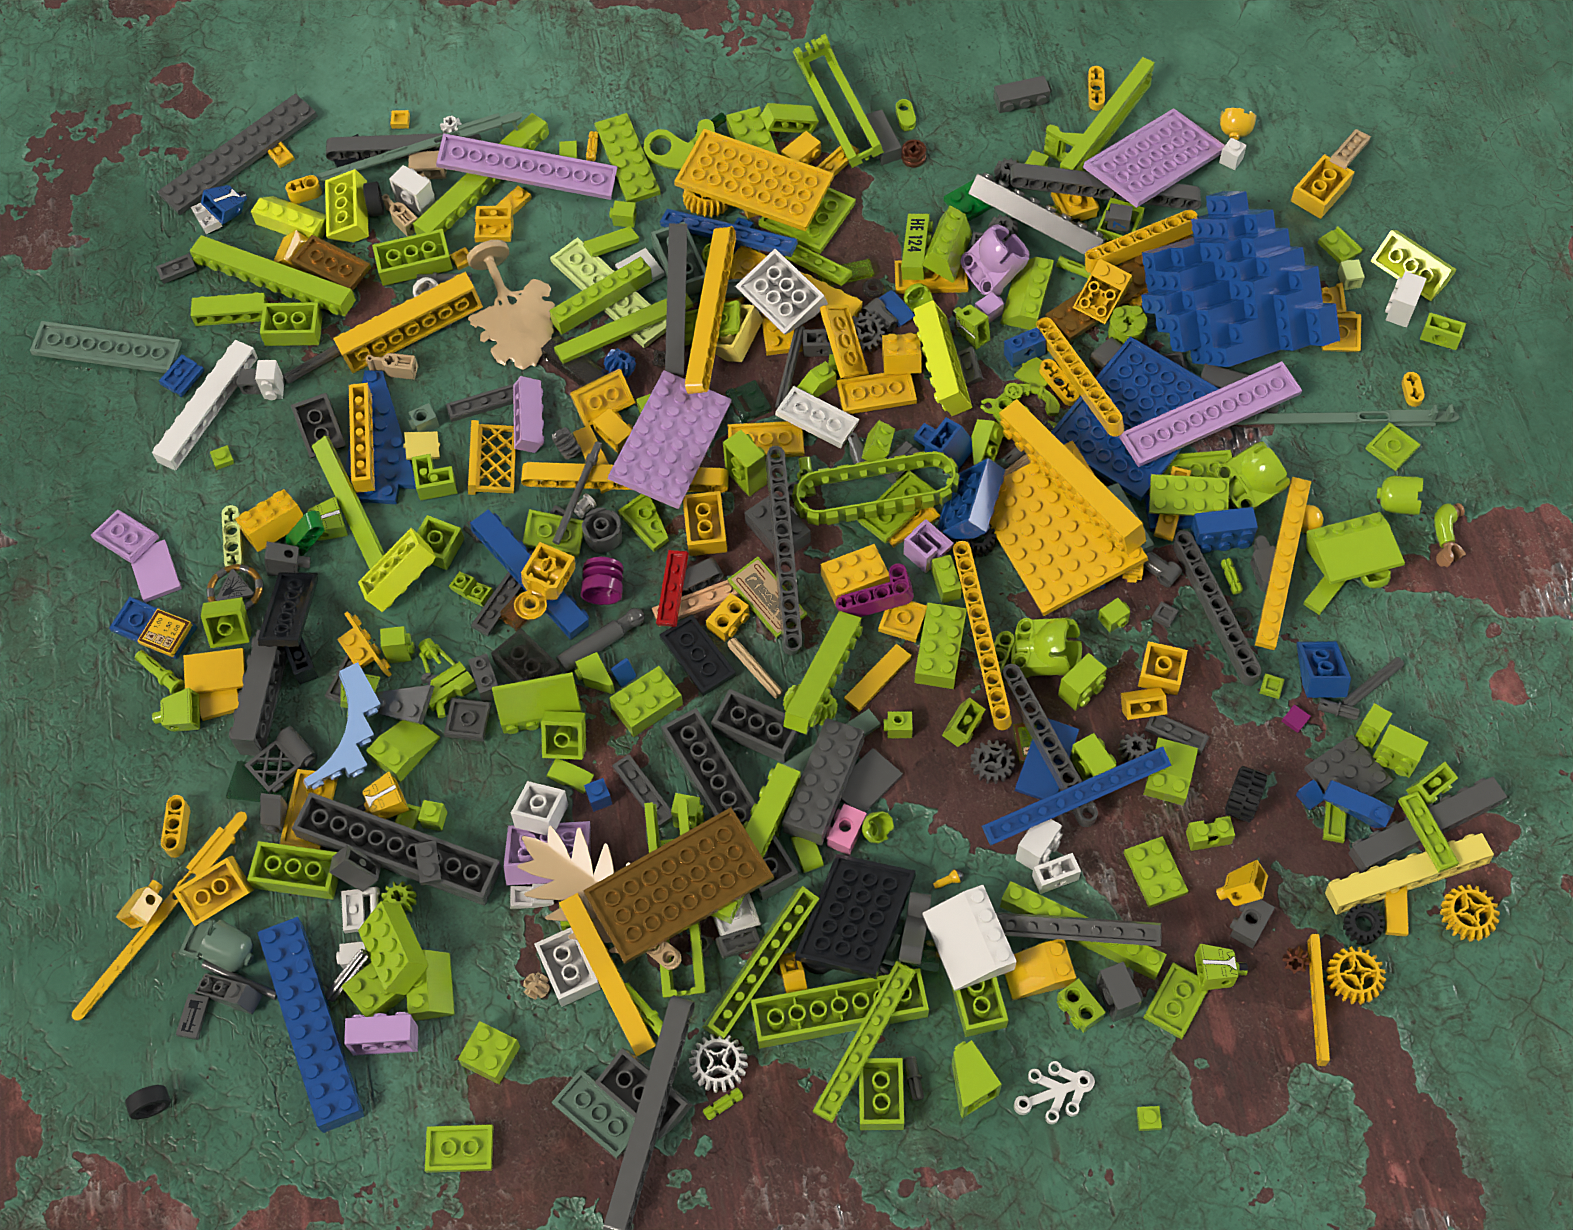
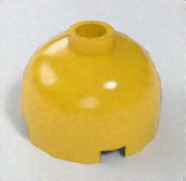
M1226 108L1225 112L1222 110L1220 116L1222 131L1229 138L1235 140L1249 135L1254 129L1256 115L1250 111L1247 114L1241 108Z

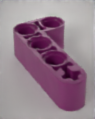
M903 564L891 566L889 569L890 582L845 594L837 598L835 605L838 611L862 617L910 603L914 598V594L905 566Z

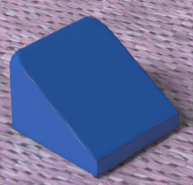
M627 658L611 668L612 677L620 687L636 678V673Z
M1314 779L1300 788L1296 794L1309 811L1324 801L1322 799L1324 794Z

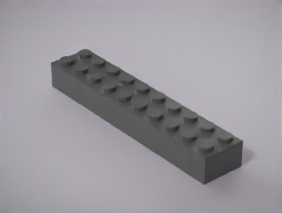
M695 708L661 726L665 741L711 817L713 818L731 807L742 825L746 821L749 822L752 816L750 812L755 802L698 709ZM774 835L763 857L774 879L756 889L762 901L799 881L798 871Z
M311 792L292 827L293 832L298 838L336 852L349 845L381 864L380 868L420 882L415 844L436 840L442 882L428 885L484 906L502 870L499 860Z

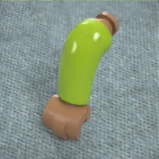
M1446 503L1439 507L1434 516L1436 536L1440 547L1443 548L1436 555V561L1440 567H1448L1454 559L1458 561L1466 555L1462 547L1455 543L1453 523L1465 513L1464 507L1460 503L1454 505Z

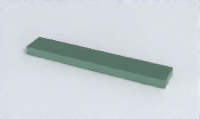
M869 709L846 723L847 725L864 730V737L881 726ZM815 744L783 765L800 771L802 777Z

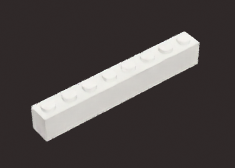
M235 340L227 348L224 356L218 360L215 368L207 375L206 380L196 390L193 398L187 402L184 410L176 417L175 422L165 432L159 444L154 447L152 454L158 463L175 471L236 389V379L240 375V369H250L258 359L253 347Z

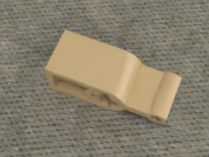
M384 194L382 199L385 209L390 211L393 223L407 237L414 234L413 223L418 218L403 203H394L390 200L389 195Z
M388 353L382 358L373 357L372 355L366 357L369 370L385 371L389 377L415 380L418 364L413 355Z

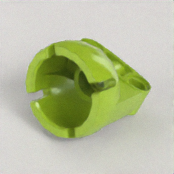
M1262 441L1254 443L1221 464L1214 472L1215 478H1223L1220 476L1219 470L1224 468L1228 471L1229 502L1235 509L1241 508V501L1246 500L1249 502L1250 507H1253L1255 510L1286 490L1290 485V479L1286 476L1287 472L1271 448H1267L1266 443Z
M1068 617L1035 620L1023 618L1016 627L1011 664L1017 665L1025 678L1039 675H1066L1081 661L1082 657L1081 641L1067 640L1069 637L1078 638L1080 636L1077 622Z

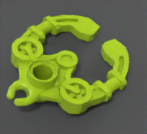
M1009 383L1006 385L1003 394L998 398H987L981 401L982 404H992L991 408L988 409L984 405H981L980 408L986 413L993 414L998 424H1000L999 412L1003 410L1000 407L1006 408L1016 399L1019 401L1022 395L1029 396V393L1037 394V398L1046 402L1045 411L1049 416H1058L1060 404L1043 386L1035 387L1031 386L1030 383ZM1048 420V423L1055 428L1057 423Z

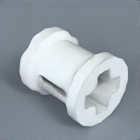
M585 493L583 498L577 503L574 513L578 517L583 518L587 511L597 506L596 502L589 494Z

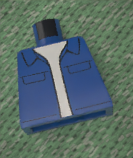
M225 185L203 190L201 204L223 225L242 213L247 195L244 191L236 192L232 187Z

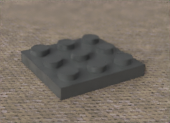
M1353 734L1304 768L1324 793L1330 780L1371 797L1393 782V779L1379 763L1375 762L1376 760Z

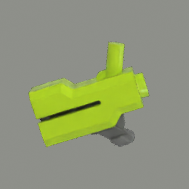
M460 661L439 675L425 673L421 677L422 683L434 686L428 708L432 711L437 710L438 718L446 717L444 704L457 695L464 696L477 687L474 679Z

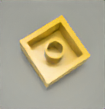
M917 334L882 335L884 375L921 373V347Z
M1148 641L1138 687L1146 689L1160 687L1164 693L1178 695L1188 650Z

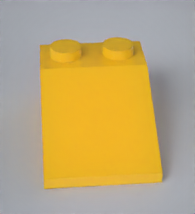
M233 855L173 890L194 926L254 891Z
M1060 939L1044 942L1014 954L1017 961L1015 969L1004 973L1012 1001L1066 988L1076 980L1065 940Z

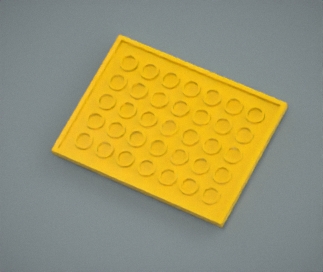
M1070 441L1064 444L1093 473L1074 442ZM1029 463L1003 477L1004 481L1000 486L999 497L995 502L994 513L989 523L992 525L991 529H995L994 534H996L997 540L1043 616L1148 561V557L1141 546L1130 555H1127L1124 551L1120 552L1114 545V541L1111 538L1107 539L1103 535L1102 529L1098 525L1094 526L1089 520V516L1086 513H1081L1076 507V503L1073 500L1069 501L1064 495V491L1061 488H1056L1048 475L1044 476L1036 463Z

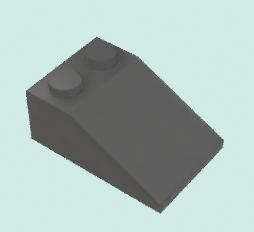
M327 393L290 405L310 458L316 456L312 445L323 436H329L335 449L346 446L335 410Z

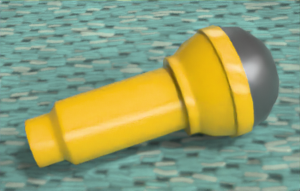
M959 869L952 870L948 876L933 883L934 888H942L951 883H961L964 878L963 872Z

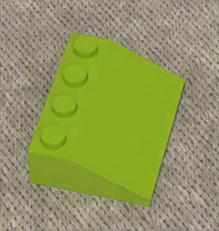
M1380 512L1307 531L1306 549L1330 585L1405 565L1389 523Z
M572 672L492 687L504 734H515L526 729H538L541 727V720L545 711L582 712Z

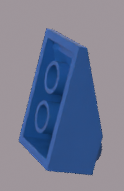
M1337 641L1297 642L1302 685L1307 698L1347 697L1351 677Z

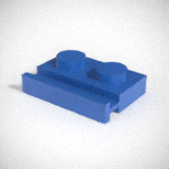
M181 354L162 376L159 383L170 391L179 394L180 397H183L204 372V368Z

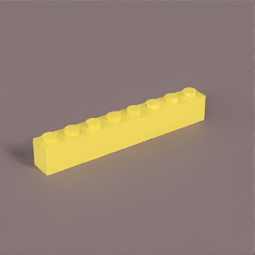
M1482 833L1477 835L1469 834L1462 840L1456 842L1451 840L1448 842L1459 862L1456 867L1438 873L1425 850V852L1420 854L1412 853L1399 861L1397 859L1392 860L1381 867L1373 866L1363 873L1355 872L1342 880L1334 879L1329 882L1325 894L1337 915L1349 911L1356 904L1362 906L1364 903L1370 904L1385 899L1386 892L1388 891L1396 893L1400 890V887L1406 885L1407 891L1489 864L1494 853Z

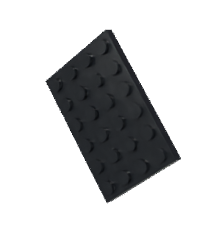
M836 854L818 897L819 900L814 907L795 953V960L877 979L915 880V870Z

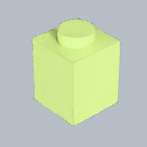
M1359 259L1341 262L1337 274L1340 283L1343 282V289L1361 288L1364 274Z

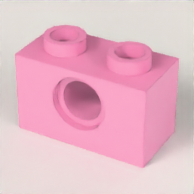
M844 804L841 810L838 809L836 811L833 827L828 829L825 837L827 838V846L850 856L862 831V824L867 813ZM843 826H847L850 828V830L847 832H843L840 830V828Z

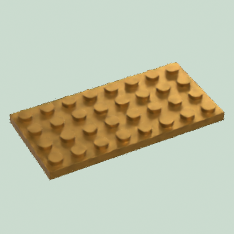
M730 807L588 887L583 892L624 964H627L774 879V876L735 812Z

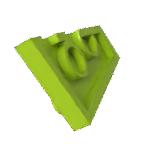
M640 494L618 510V515L653 552L669 542L651 497Z

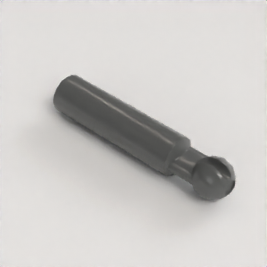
M638 608L630 609L618 620H612L556 656L561 668L566 673L576 667L575 661L602 651L622 638L624 633L633 627L640 626L645 619L643 611Z

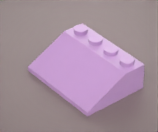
M590 821L559 823L556 832L567 848L570 858H572L578 827L582 829L590 853ZM514 825L508 826L504 858L506 885L541 884L554 881L531 875L517 867L519 864L534 860L527 851L522 837L527 836L547 843L548 836L515 828Z

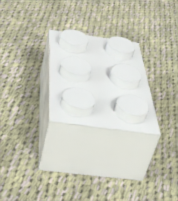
M571 927L535 943L537 952L561 1007L600 990L597 978L578 940L568 937L574 933Z

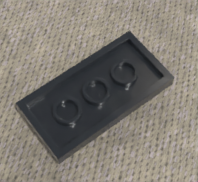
M693 615L677 623L676 627H671L659 634L662 642L702 696H705L736 676L734 669Z

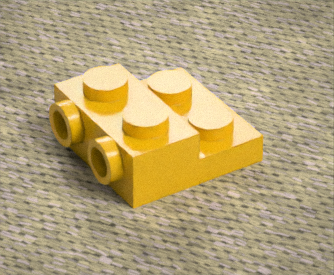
M1051 192V197L1060 215L1065 213L1072 217L1071 220L1079 218L1080 221L1097 217L1099 204L1096 200L1094 201L1093 197Z
M1354 311L1337 314L1340 341L1322 346V351L1360 352L1361 314H1356Z

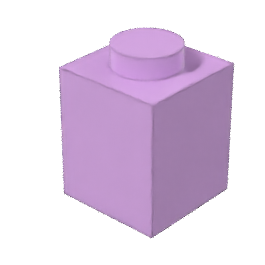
M991 292L976 302L975 308L989 317V323H991L1003 314L1004 303L999 296Z

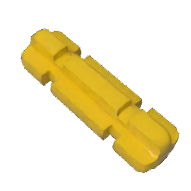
M597 131L589 132L586 152L587 161L594 162L596 160L597 141L599 138Z

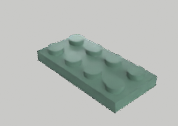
M580 1069L551 1103L618 1160L626 1151L635 1117Z

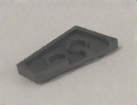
M425 685L375 692L381 704L376 714L422 725L434 686Z

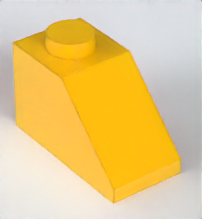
M796 951L782 954L778 959L786 993L807 990L802 963L795 960Z

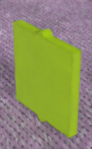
M1038 357L1022 363V367L1014 374L1016 378L1025 384L1030 383L1031 386H1043L1045 389L1049 385L1039 373L1042 360Z

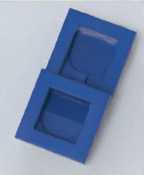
M890 290L879 298L884 303L886 310L898 320V327H901L915 316L894 291Z

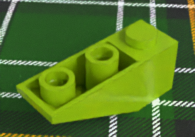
M977 419L971 436L974 465L987 458L993 462L995 461L1004 435V428L997 422Z

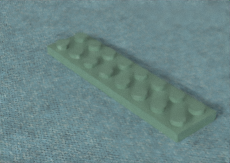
M41 321L30 352L36 356L166 373L176 361L182 343L179 339Z

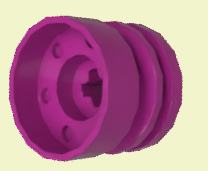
M594 557L586 560L583 563L582 599L597 605H610L620 601L622 598L623 585L621 582L624 570L622 563L608 557Z

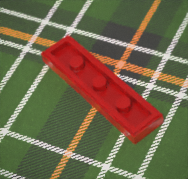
M668 550L656 619L658 626H677L689 555L687 551Z

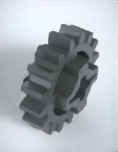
M866 312L865 316L859 313V318L853 316V323L863 353L867 348L872 352L873 346L878 349L877 343H882L881 337L886 335L882 331L885 329V326L881 324V318L876 320V314L870 317L869 312ZM874 325L877 327V333L873 330Z
M988 740L987 745L981 742L980 749L974 748V754H971L972 762L970 767L975 768L973 771L974 775L980 774V781L986 778L987 784H989L990 780L997 784L998 779L1004 782L1006 776H1011V770H1014L1015 764L1013 762L1015 757L1010 756L1012 753L1011 749L1005 750V743L999 746L998 740H996L995 744ZM982 755L983 760L981 761V763H979V758ZM1006 760V766L1003 769L1002 764Z

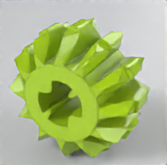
M393 881V887L386 886L387 893H382L381 895L384 899L383 901L401 905L404 913L406 910L412 912L411 906L417 905V901L414 899L417 897L416 892L412 891L413 887L410 884L406 886L403 881L399 886Z

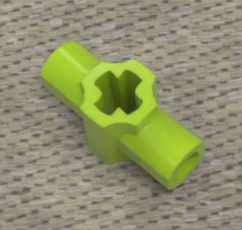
M810 457L798 459L800 471L797 473V478L799 481L803 475L808 472H814ZM815 487L808 489L805 497L816 495Z

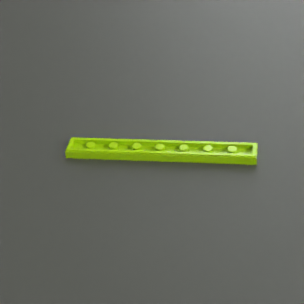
M686 294L685 310L693 307V302ZM667 298L555 346L554 350L564 364L667 318Z
M323 436L312 445V448L369 569H371L385 553L329 436Z
M896 961L813 1109V1113L833 1123L916 973L915 970Z

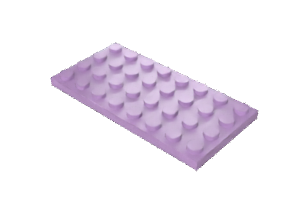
M1173 108L1085 161L1083 168L1137 208L1221 155L1225 145Z
M663 370L614 463L608 479L679 509L732 399L711 390L705 393L688 394L685 388L686 379Z

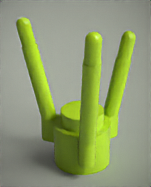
M431 638L424 639L419 643L418 648L421 651L419 656L423 661L426 673H431L426 658H434L438 664H441L437 656L438 653L452 666L456 664Z

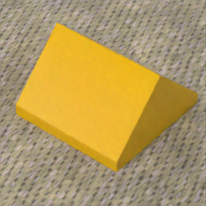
M297 230L285 236L274 258V262L306 273L307 271L293 265L291 259L309 238Z

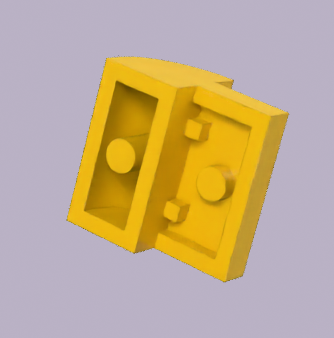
M476 206L475 242H486L489 240L511 242L514 230L512 206Z

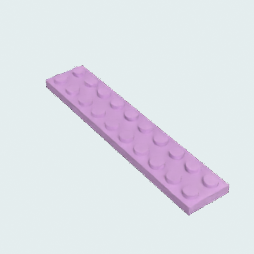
M444 133L436 162V167L608 200H611L617 172V166Z
M1281 361L1126 430L1119 438L1137 466L1140 467L1301 394L1302 389Z

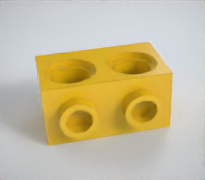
M730 593L706 620L707 630L726 642L729 637L732 638L736 634L738 627L749 619V605ZM733 610H739L738 613H732ZM727 624L726 627H720L719 625Z

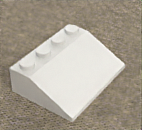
M776 249L735 286L785 335L815 317L820 312V307L828 304L825 296Z
M984 885L966 890L922 913L954 991L1015 969L1017 961Z

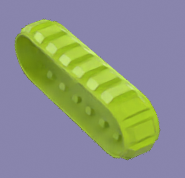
M937 451L918 452L908 456H894V458L876 459L873 462L865 461L855 465L847 464L831 469H818V471L808 472L800 477L799 483L794 485L792 493L794 510L800 519L804 518L808 521V524L819 526L820 524H837L840 521H855L859 517L867 519L877 517L878 514L890 515L896 514L899 511H914L916 508H932L934 505H943L952 499V494L958 490L960 475L954 460L948 458L944 453ZM925 467H939L951 477L947 478V486L937 491L825 510H812L806 502L802 503L800 501L801 498H805L806 491L815 486Z

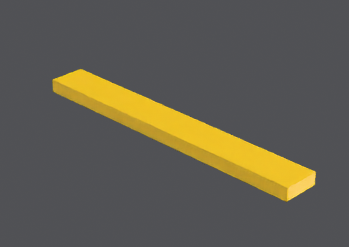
M576 893L559 902L635 1055L639 1056L656 1047L580 894Z

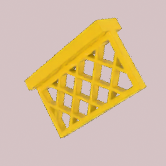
M471 420L468 494L475 495L476 492L514 494V426L479 424L478 420ZM482 430L491 431L494 435L487 439L482 435ZM503 432H512V436L507 440L501 434ZM495 438L503 442L497 448L491 443ZM486 445L493 450L488 455L481 450ZM505 446L512 451L507 456L500 451ZM496 453L502 458L497 464L490 459ZM486 461L493 466L487 471L481 467ZM505 462L511 466L507 472H504L499 467ZM495 469L501 474L496 480L489 475ZM485 477L492 482L489 486H480V481ZM505 478L510 482V487H502L499 482Z

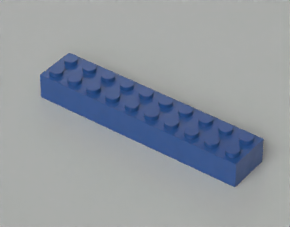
M298 917L257 932L317 1127L325 1133L365 1117L303 923Z

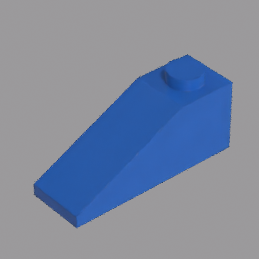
M1330 780L1322 797L1325 801L1373 828L1386 827L1394 810L1376 798L1333 780Z

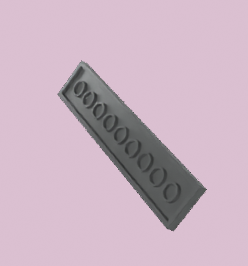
M295 93L157 191L159 196L180 216L202 200L203 190L220 187L265 155L269 149L272 150L279 145V142H283L318 117L316 111Z

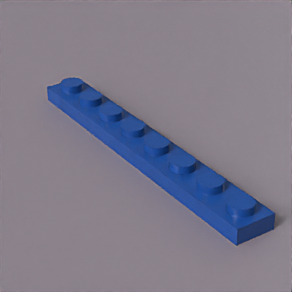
M667 209L660 220L661 227H669V223L685 221L691 234L712 238L715 228L733 226L736 232L735 244L772 252L776 249L781 255L788 257L792 256L798 244L795 238Z

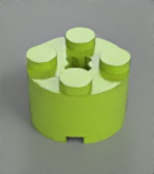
M1129 305L1115 308L1110 318L1109 338L1113 337L1122 345L1129 337L1141 342L1145 337L1147 317L1142 308Z

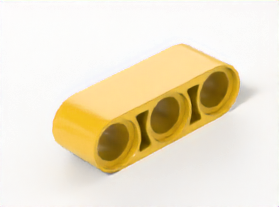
M173 795L166 803L161 837L162 848L173 858L179 857L184 853L190 817V807L180 795ZM178 805H182L178 810H175ZM175 824H179L177 828L172 829ZM176 843L173 848H169L171 844Z

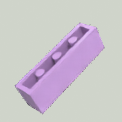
M520 376L513 385L514 449L536 453L544 444V436H542L544 426L542 412L544 406L541 400L543 389L541 388L540 380Z

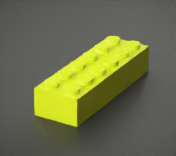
M934 300L914 308L915 316L913 320L919 328L917 335L923 343L921 349L924 356L927 357L926 367L932 375L930 382L936 390L934 397L937 403H941L944 411H948L951 416L971 409L972 404L947 316Z

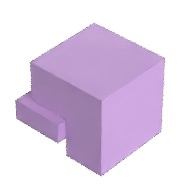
M925 519L904 539V555L923 572L927 573L931 569L932 559L946 556L947 552L953 548L954 543Z

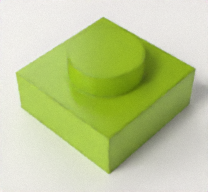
M228 445L210 451L216 470L235 464Z
M1159 1106L1137 1107L1139 1131L1162 1129Z

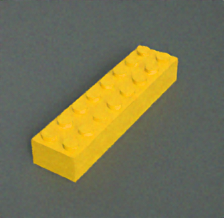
M463 272L428 291L422 292L412 299L406 300L404 303L389 309L379 316H375L371 320L359 324L345 333H341L333 339L353 374L368 366L366 361L368 355L382 358L388 353H394L483 308L467 273Z

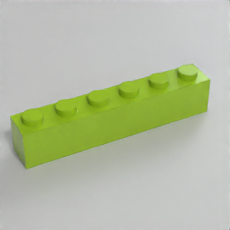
M640 256L550 309L549 312L553 325L563 335L652 282L650 266Z

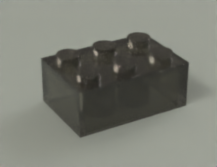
M522 628L491 652L494 663L514 683L562 674L560 665Z

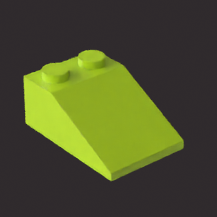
M402 720L381 734L366 752L373 763L385 772H390L397 781L401 782L438 742L440 736L423 724L420 725Z
M1158 737L1155 749L1164 747L1171 766L1148 776L1143 795L1183 806L1187 798L1198 748Z

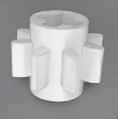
M448 116L443 118L444 123H441L440 127L443 133H450L458 130L457 126L462 123H460L459 118Z

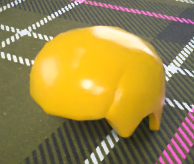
M1306 505L1301 527L1302 533H1307L1308 530L1323 526V514L1314 505Z

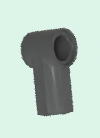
M875 298L862 308L864 316L866 312H869L870 317L876 314V320L881 318V324H884V331L892 332L898 325V320L886 310L884 303L879 298Z
M1152 551L1146 554L1148 561L1143 563V567L1154 574L1163 586L1170 587L1182 574V569L1176 563L1166 562Z

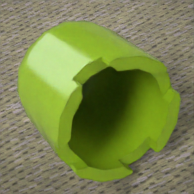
M1389 476L1383 481L1382 487H1377L1376 499H1380L1381 507L1387 512L1419 515L1421 500H1418V492L1423 491V478Z

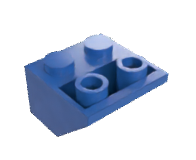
M946 417L925 443L924 452L937 451L944 453L948 458L954 460L959 470L973 452L972 438L961 425Z

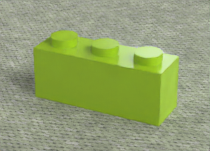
M767 103L760 115L767 131L804 133L807 131L812 134L819 122L813 107L805 105Z

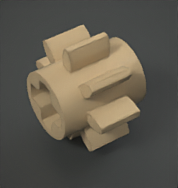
M539 972L536 975L534 973L528 975L523 983V986L526 988L524 993L534 1000L537 997L543 998L550 989V986L547 984L549 978Z

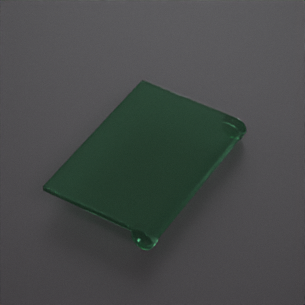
M237 761L227 790L226 799L260 802L261 793H269L245 767L247 762ZM256 763L252 768L255 771H263L264 764ZM268 765L267 771H278V766ZM282 766V771H289L293 767ZM267 775L266 784L268 786L276 781L277 775ZM294 775L283 783L285 786L277 793L272 792L270 794L281 795L287 804V797Z

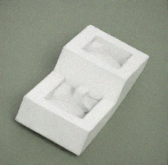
M201 203L191 207L206 234L222 227L221 223Z
M544 884L510 887V909L551 906L554 904V900L537 899L524 895L525 892Z

